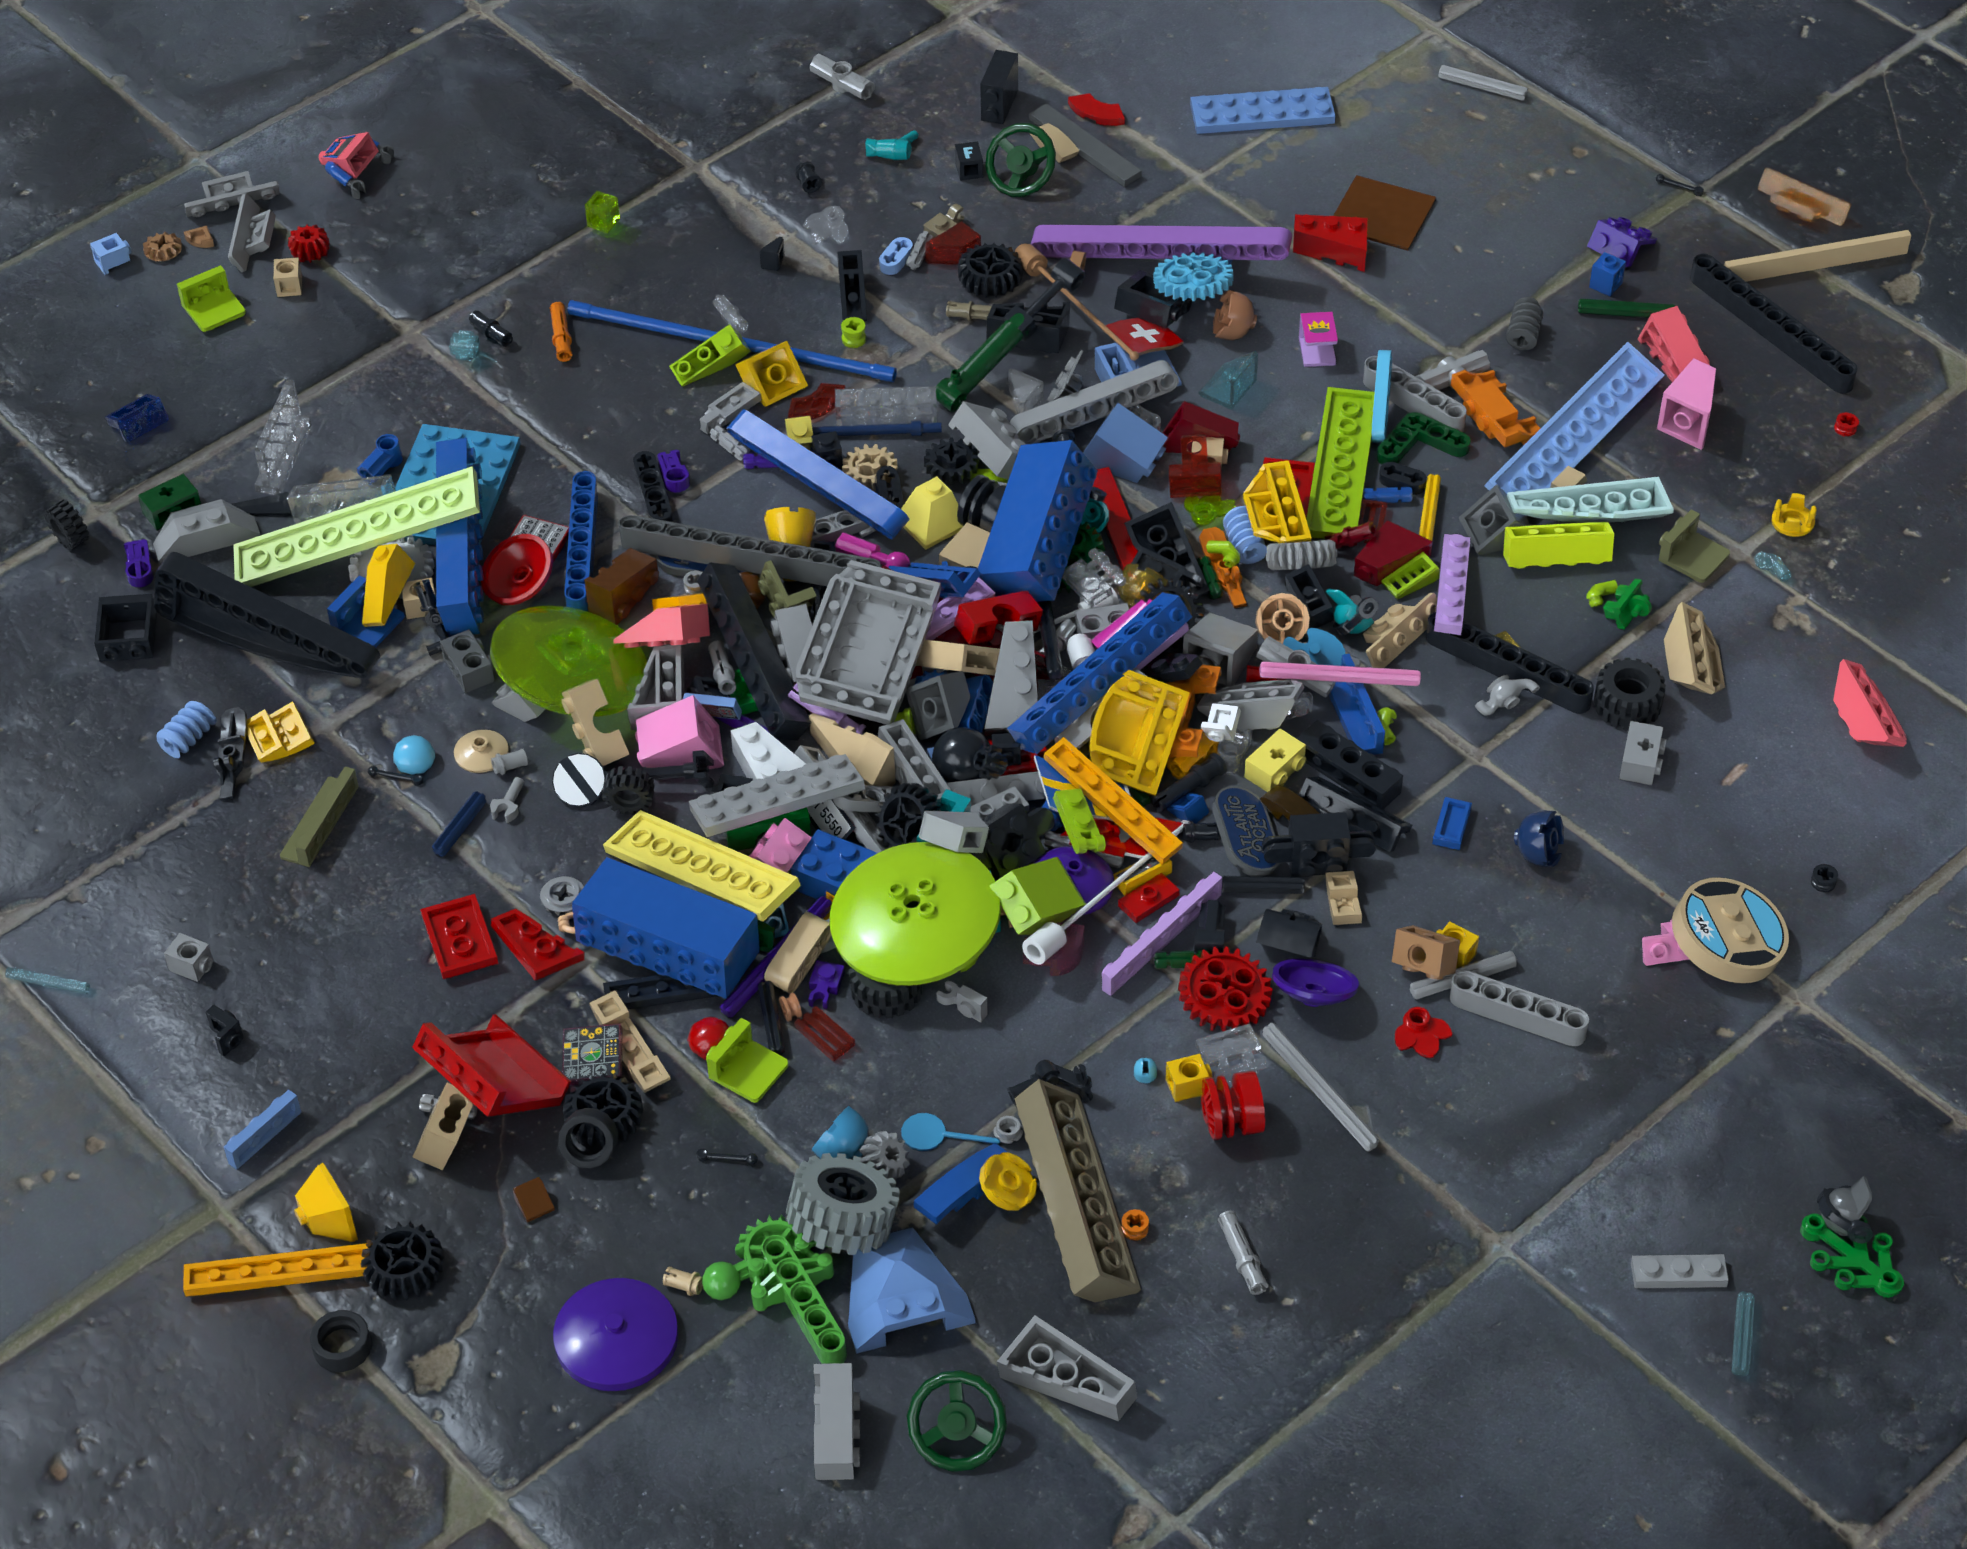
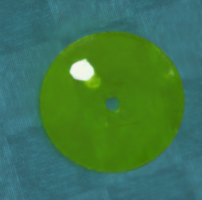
M537 606L511 614L497 626L490 644L493 666L501 679L513 691L542 708L566 715H571V713L567 714L564 710L562 692L593 679H598L608 702L607 705L597 709L593 717L612 715L626 710L629 703L633 702L636 695L635 689L642 681L643 671L648 662L641 647L625 648L624 643L614 644L613 639L625 632L614 623L593 613L563 606Z

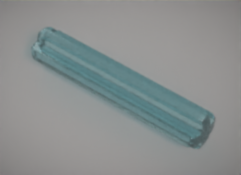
M1744 1291L1738 1294L1736 1304L1731 1370L1733 1374L1741 1376L1748 1375L1750 1369L1755 1302L1753 1293H1746Z

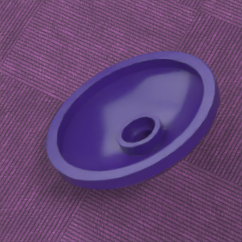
M1072 846L1058 847L1047 851L1034 862L1038 863L1058 857L1086 904L1114 882V875L1108 863L1090 850L1083 854H1076ZM1113 890L1083 915L1093 913L1102 908L1110 900Z
M1313 959L1285 960L1276 964L1272 972L1274 982L1283 992L1310 1007L1328 1006L1344 1002L1358 992L1359 981L1354 974L1340 966Z

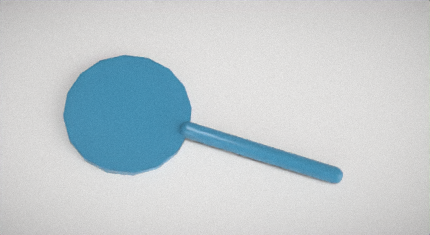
M918 1113L910 1116L901 1128L902 1139L905 1141V1144L917 1151H929L938 1147L943 1142L944 1137L1000 1144L1001 1142L999 1138L945 1131L942 1120L929 1113Z

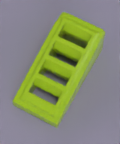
M1422 552L1382 579L1381 582L1398 600L1437 581L1440 571L1439 567ZM1415 573L1417 577L1413 578L1411 575ZM1405 577L1409 581L1407 584L1402 580ZM1397 582L1401 588L1397 589L1393 583Z

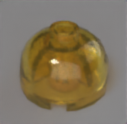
M1127 564L1118 580V594L1123 603H1128L1130 609L1135 605L1134 599L1144 600V597L1139 594L1140 590L1150 593L1147 588L1148 583H1152L1155 588H1158L1157 579H1162L1164 586H1166L1167 580L1161 574L1146 567L1145 571L1137 569L1138 564ZM1159 593V594H1157L1156 596H1154V597L1152 598V600H1154V599H1155L1157 596H1159L1161 593Z

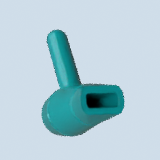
M913 130L899 139L876 140L867 138L865 142L866 157L878 156L892 160H908L912 152L911 142L916 140L919 134Z

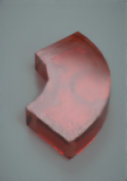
M820 383L818 389L811 395L792 398L788 419L810 416L811 420L826 415L842 401L846 392L845 385Z

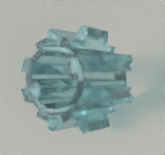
M459 330V333H453L450 339V354L456 355L455 359L470 361L471 358H476L479 353V336H475L474 332Z

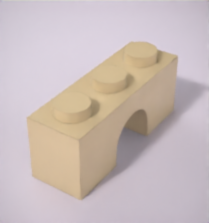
M598 679L587 681L562 692L564 697L562 705L567 714L571 713L575 723L572 725L576 737L582 739L585 746L584 754H589L598 759L602 766L629 755L619 729L601 733L593 724L595 711L608 704Z

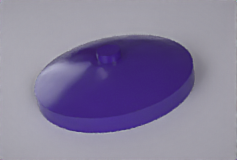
M612 1278L585 1286L566 1301L556 1318L553 1339L557 1358L563 1369L573 1379L593 1389L621 1391L650 1381L667 1366L676 1350L678 1326L673 1307L659 1290L638 1280Z

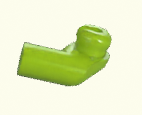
M1385 707L1380 709L1377 715L1385 730L1384 744L1390 745L1396 740V736L1389 728V725L1394 722L1393 719H1396L1397 715L1393 709Z

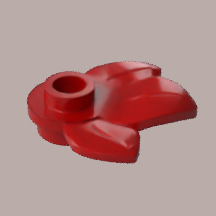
M1413 1007L1405 1013L1403 1024L1395 1031V1044L1400 1051L1413 1047L1419 1055L1433 1058L1439 1050V1039L1451 1037L1452 1031L1444 1020L1431 1017L1425 1008Z

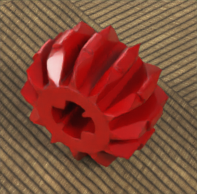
M308 224L305 227L298 226L297 230L291 231V236L288 238V247L293 258H299L301 263L306 260L311 263L315 259L320 261L321 256H327V251L330 249L327 233L324 228H319L317 224L312 227Z

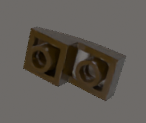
M1279 784L1260 798L1261 802L1277 819L1283 815L1290 820V815L1320 814L1302 797Z

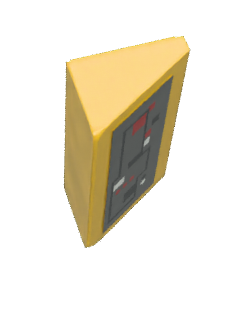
M1152 856L1122 881L1117 888L1125 896L1160 873L1167 876L1172 873V861L1169 859L1162 865ZM1132 864V865L1126 867L1125 869H1123V870H1121V871H1119V872L1113 874V875H1114V881H1115L1118 877H1120L1124 872H1126L1130 867H1132L1134 864Z

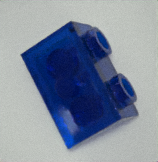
M146 394L105 416L109 426L119 429L125 442H130L169 420L160 398L150 394Z

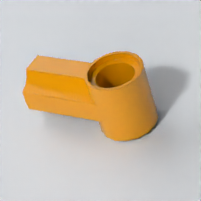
M1203 733V740L1201 739L1197 758H1171L1167 761V768L1175 778L1181 779L1189 774V770L1193 765H1200L1203 761L1207 760L1211 753L1217 754L1220 743L1208 739L1205 733Z

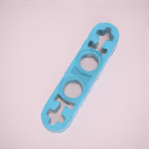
M1378 350L1372 419V443H1382L1387 435L1392 350Z

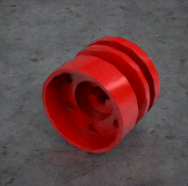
M1252 1070L1234 1073L1232 1087L1230 1088L1223 1075L1217 1077L1216 1085L1212 1077L1203 1078L1202 1113L1213 1140L1221 1139L1223 1130L1228 1138L1233 1137L1235 1123H1238L1243 1135L1264 1132V1102L1256 1072Z

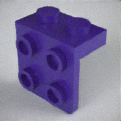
M1609 217L1605 220H1598L1587 247L1600 254L1606 252L1626 261L1625 267H1631L1640 246L1655 244L1657 238L1652 236V232L1646 228L1632 226V221L1627 218L1619 217L1615 219Z

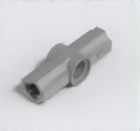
M819 53L813 57L810 71L830 81L835 91L842 93L850 92L865 101L871 97L875 89L874 83L853 72L850 63L845 61L835 62Z
M1478 350L1459 359H1455L1452 356L1446 357L1439 362L1437 368L1415 377L1437 390L1448 386L1453 389L1451 386L1452 374L1462 370L1482 373L1490 369V362L1487 354L1483 350Z
M1270 636L1264 640L1256 656L1265 662L1316 664L1311 661L1310 656L1305 651L1292 650ZM1296 680L1325 698L1336 684V682Z

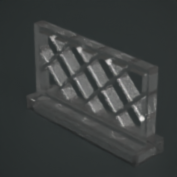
M286 379L254 449L260 472L254 484L256 492L274 495L282 493L311 428L310 418L301 416L294 380Z

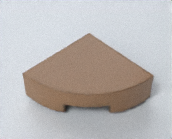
M207 226L184 232L185 240L189 244L199 248L214 247V242Z

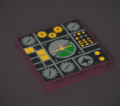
M621 1024L563 1029L562 1074L571 1081L570 1085H578L580 1079L587 1082L590 1075L600 1078L602 1072L606 1075V1078H610L614 1073L618 1080L622 1078L623 1028Z

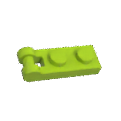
M1082 789L1055 791L1053 800L1075 853L1083 854L1087 850H1093L1094 852L1104 851L1106 847L1105 838L1099 833Z

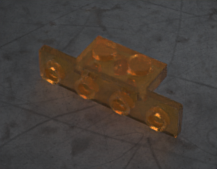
M1771 168L1764 170L1758 186L1759 191L1771 195L1769 202L1775 204L1778 210L1794 212L1798 214L1797 217L1807 222L1821 217L1842 226L1845 224L1852 206L1847 201Z

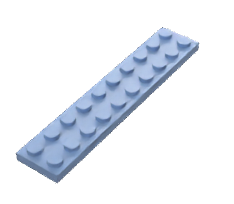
M1627 342L1484 486L1490 491L1497 484L1506 494L1507 492L1550 488L1551 482L1567 466L1575 468L1664 377V374Z

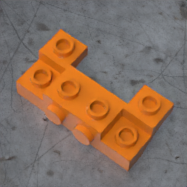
M1462 370L1452 374L1451 386L1464 400L1463 405L1467 409L1466 414L1470 415L1476 422L1479 430L1483 431L1489 439L1496 437L1504 448L1519 442L1525 445L1541 429L1535 423V416L1517 420L1518 410L1503 394L1506 392L1507 385L1506 383H1500L1495 377L1494 370L1484 373H1472Z
M1202 664L1189 679L1166 683L1190 692L1168 759L1175 757H1198L1201 739L1203 740V730L1188 728L1195 705V694H1216L1219 676H1221V667Z

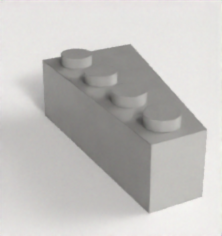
M1032 621L1005 622L985 724V737L992 736V734L1009 733L1007 728L1038 701Z
M1035 1315L997 1360L1000 1378L1116 1421L1122 1418L1137 1399L1134 1380Z

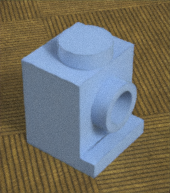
M117 233L90 243L94 261L104 275L109 273L108 269L130 261L129 254L132 253L128 242L126 240L122 241Z

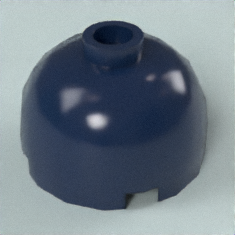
M1543 810L1529 814L1523 819L1519 829L1515 830V845H1518L1523 858L1534 865L1554 867L1561 858L1562 853L1556 852L1558 844H1564V826L1561 816L1555 815L1556 811Z

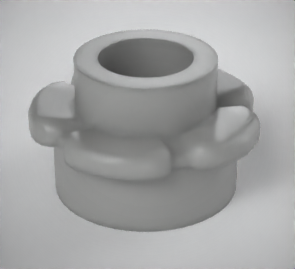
M1013 1116L1001 1117L993 1131L994 1136L999 1138L1004 1144L1018 1141L1023 1135L1022 1125Z

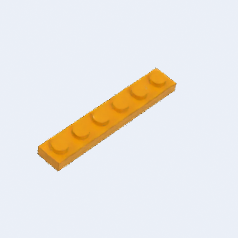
M1063 737L1044 753L1045 761L1077 789L1081 788L1083 794L1162 865L1182 849L1183 842L1066 738Z
M367 1243L184 1264L183 1291L185 1297L361 1277L367 1268L361 1267V1260L365 1258L362 1257V1250L368 1247L366 1246Z

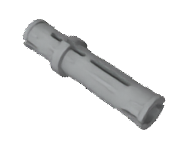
M718 640L713 641L708 647L714 667L713 677L718 683L720 692L724 695H730L736 689L734 682L735 672L729 664L724 643Z
M1231 1210L1223 1212L1219 1215L1220 1218H1217V1221L1237 1262V1271L1243 1275L1252 1295H1259L1269 1287L1261 1272L1260 1260L1252 1252L1244 1231L1238 1222L1236 1213Z

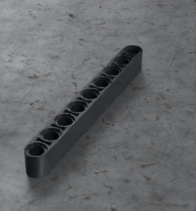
M1698 254L1694 257L1690 280L1695 286L1834 391L1843 394L1853 390L1858 369L1854 362L1711 255Z

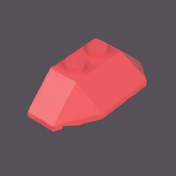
M1843 659L1839 665L1833 701L1839 710V716L1849 727L1851 737L1858 742L1872 745L1904 747L1907 744V736L1877 685L1867 676L1862 664Z

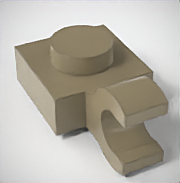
M957 203L953 204L946 215L939 213L923 225L924 231H928L938 242H943L957 231V224L964 220V216L959 214L964 210L963 207Z

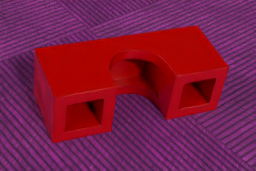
M1026 590L959 604L954 625L968 644L971 645L992 640L996 625L1001 624L1005 626V622L1032 621L1033 631H1037L1043 609Z

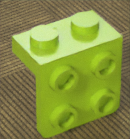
M221 265L177 283L182 307L203 332L236 320L246 314L245 308L229 289L226 272Z
M740 1018L734 1026H730L727 1029L724 1038L717 1046L711 1047L706 1056L709 1078L753 1103L760 1101L788 1068V1060L752 1040L751 1023L743 1018Z

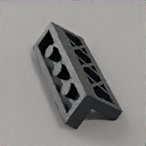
M1319 776L1306 778L1299 793V796L1319 813L1346 812L1349 831L1370 830L1373 833L1375 844L1389 852L1395 850L1401 834L1409 833L1413 826Z

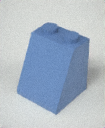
M1117 403L1083 453L1096 469L1109 467L1112 475L1138 483L1143 475L1148 477L1156 465L1152 462L1154 459L1158 461L1165 452L1166 448L1163 447V444L1168 437Z

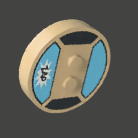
M1708 878L1694 883L1687 889L1672 916L1673 933L1684 954L1706 973L1725 981L1752 983L1766 978L1774 971L1788 948V929L1784 918L1776 906L1756 889L1736 880Z

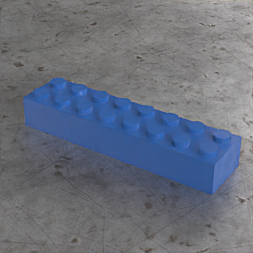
M467 438L436 442V478L473 467L477 472V482L478 479H482L480 463L476 464L474 447L470 448ZM479 483V484H478V494H479V499H482V497H483V495H482V488H481V485H480V483ZM479 504L480 513L436 527V607L448 637L466 630H470L473 635L480 634V623L484 622L483 610L480 607V602L484 601L483 589L480 586V581H483L482 566L479 565V560H483V550L481 544H479V540L483 539L482 526L479 524V519H483L481 504Z

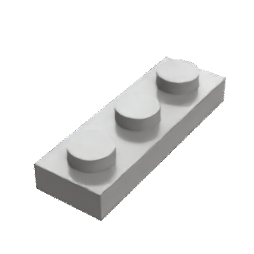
M1724 1254L1632 1256L1631 1259L1634 1288L1727 1287L1728 1284Z

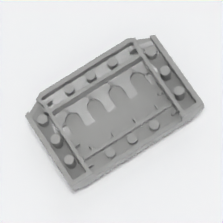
M853 560L847 563V568L840 574L836 573L828 583L795 669L800 702L883 724L893 723L897 717L937 608L941 583Z

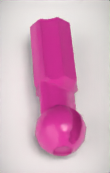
M842 532L835 545L836 552L876 559L881 565L886 567L910 566L909 558L904 553L893 552L889 555L882 553L880 545Z

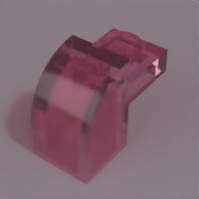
M1071 924L1064 930L1066 944L1043 964L1031 962L1024 952L1023 964L1049 966L1050 976H1060L1071 972L1079 965L1082 959L1084 925Z

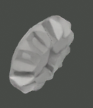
M562 876L548 881L541 889V904L545 906L547 912L555 911L557 915L561 912L569 913L573 910L572 902L584 886L579 880L572 877ZM566 890L568 897H565L564 900L559 901V897H561Z

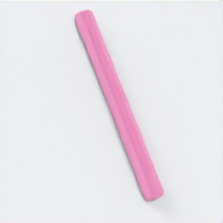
M1265 661L1261 662L1259 669L1260 677L1401 686H1419L1421 681L1420 671L1407 669Z

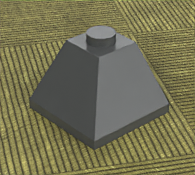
M1497 484L1459 517L1475 551L1479 555L1504 550L1505 527L1531 526L1526 515L1513 512L1507 494Z
M963 671L939 675L907 688L906 694L919 741L959 726L970 700V693Z

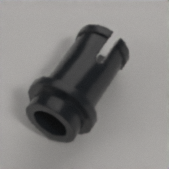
M1189 821L1188 824H1183V839L1189 840L1190 843H1193L1194 840H1218L1219 838L1216 822L1193 823V821Z

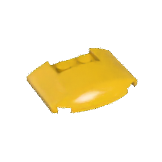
M1127 670L1123 674L1124 676L1108 689L1098 707L1090 735L1091 761L1113 781L1156 796L1190 692Z

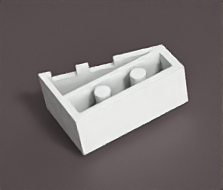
M757 722L731 730L733 753L747 778H752L753 780L764 779L774 776L781 771L794 770L806 764Z

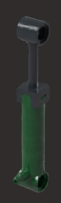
M1068 258L1061 259L1051 273V277L1055 282L1026 311L1015 305L1004 316L1005 322L958 369H953L949 378L942 379L936 385L932 397L951 413L957 411L962 402L966 401L967 395L1021 340L1026 342L1036 331L1033 317L1062 288L1067 289L1069 292L1077 290L1086 277L1085 271Z

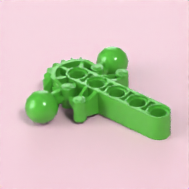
M769 1215L767 1222L764 1223L757 1219L756 1227L747 1225L746 1234H740L739 1244H736L735 1247L736 1255L743 1259V1261L734 1265L720 1261L708 1266L702 1278L704 1291L713 1299H729L737 1293L740 1282L750 1277V1281L753 1283L751 1296L755 1310L764 1311L768 1306L785 1302L822 1364L844 1363L847 1356L844 1335L815 1288L823 1280L833 1277L832 1256L828 1253L819 1254L812 1252L810 1248L816 1246L817 1242L814 1240L809 1243L802 1239L803 1233L796 1234L792 1230L793 1224H788L783 1215L778 1220H773ZM781 1253L778 1256H772V1254ZM788 1276H794L792 1279H785ZM808 1299L807 1302H799L800 1300ZM814 1323H823L820 1326H813ZM830 1346H836V1347H837L836 1349H833V1350H828V1349H826V1348H828V1347H830Z

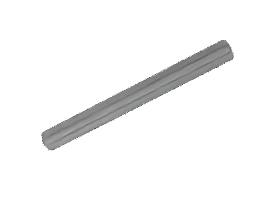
M1275 1023L1265 1026L1262 1033L1264 1038L1366 1151L1376 1148L1379 1145V1138Z

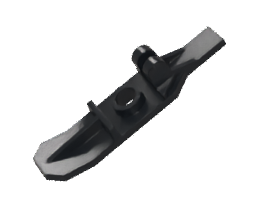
M239 707L227 709L220 717L221 736L218 739L219 753L218 758H214L213 763L217 769L216 772L220 776L221 789L219 799L221 801L234 798L236 778L244 766L248 724L247 713Z

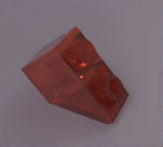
M960 222L925 243L926 262L929 264L958 265L962 253H966L967 248L974 249L975 244L981 246V235L965 223Z

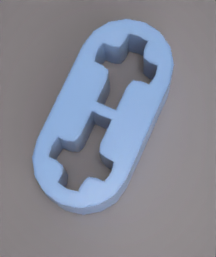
M905 237L894 239L879 257L880 271L886 275L897 274L904 267L913 249L912 241Z

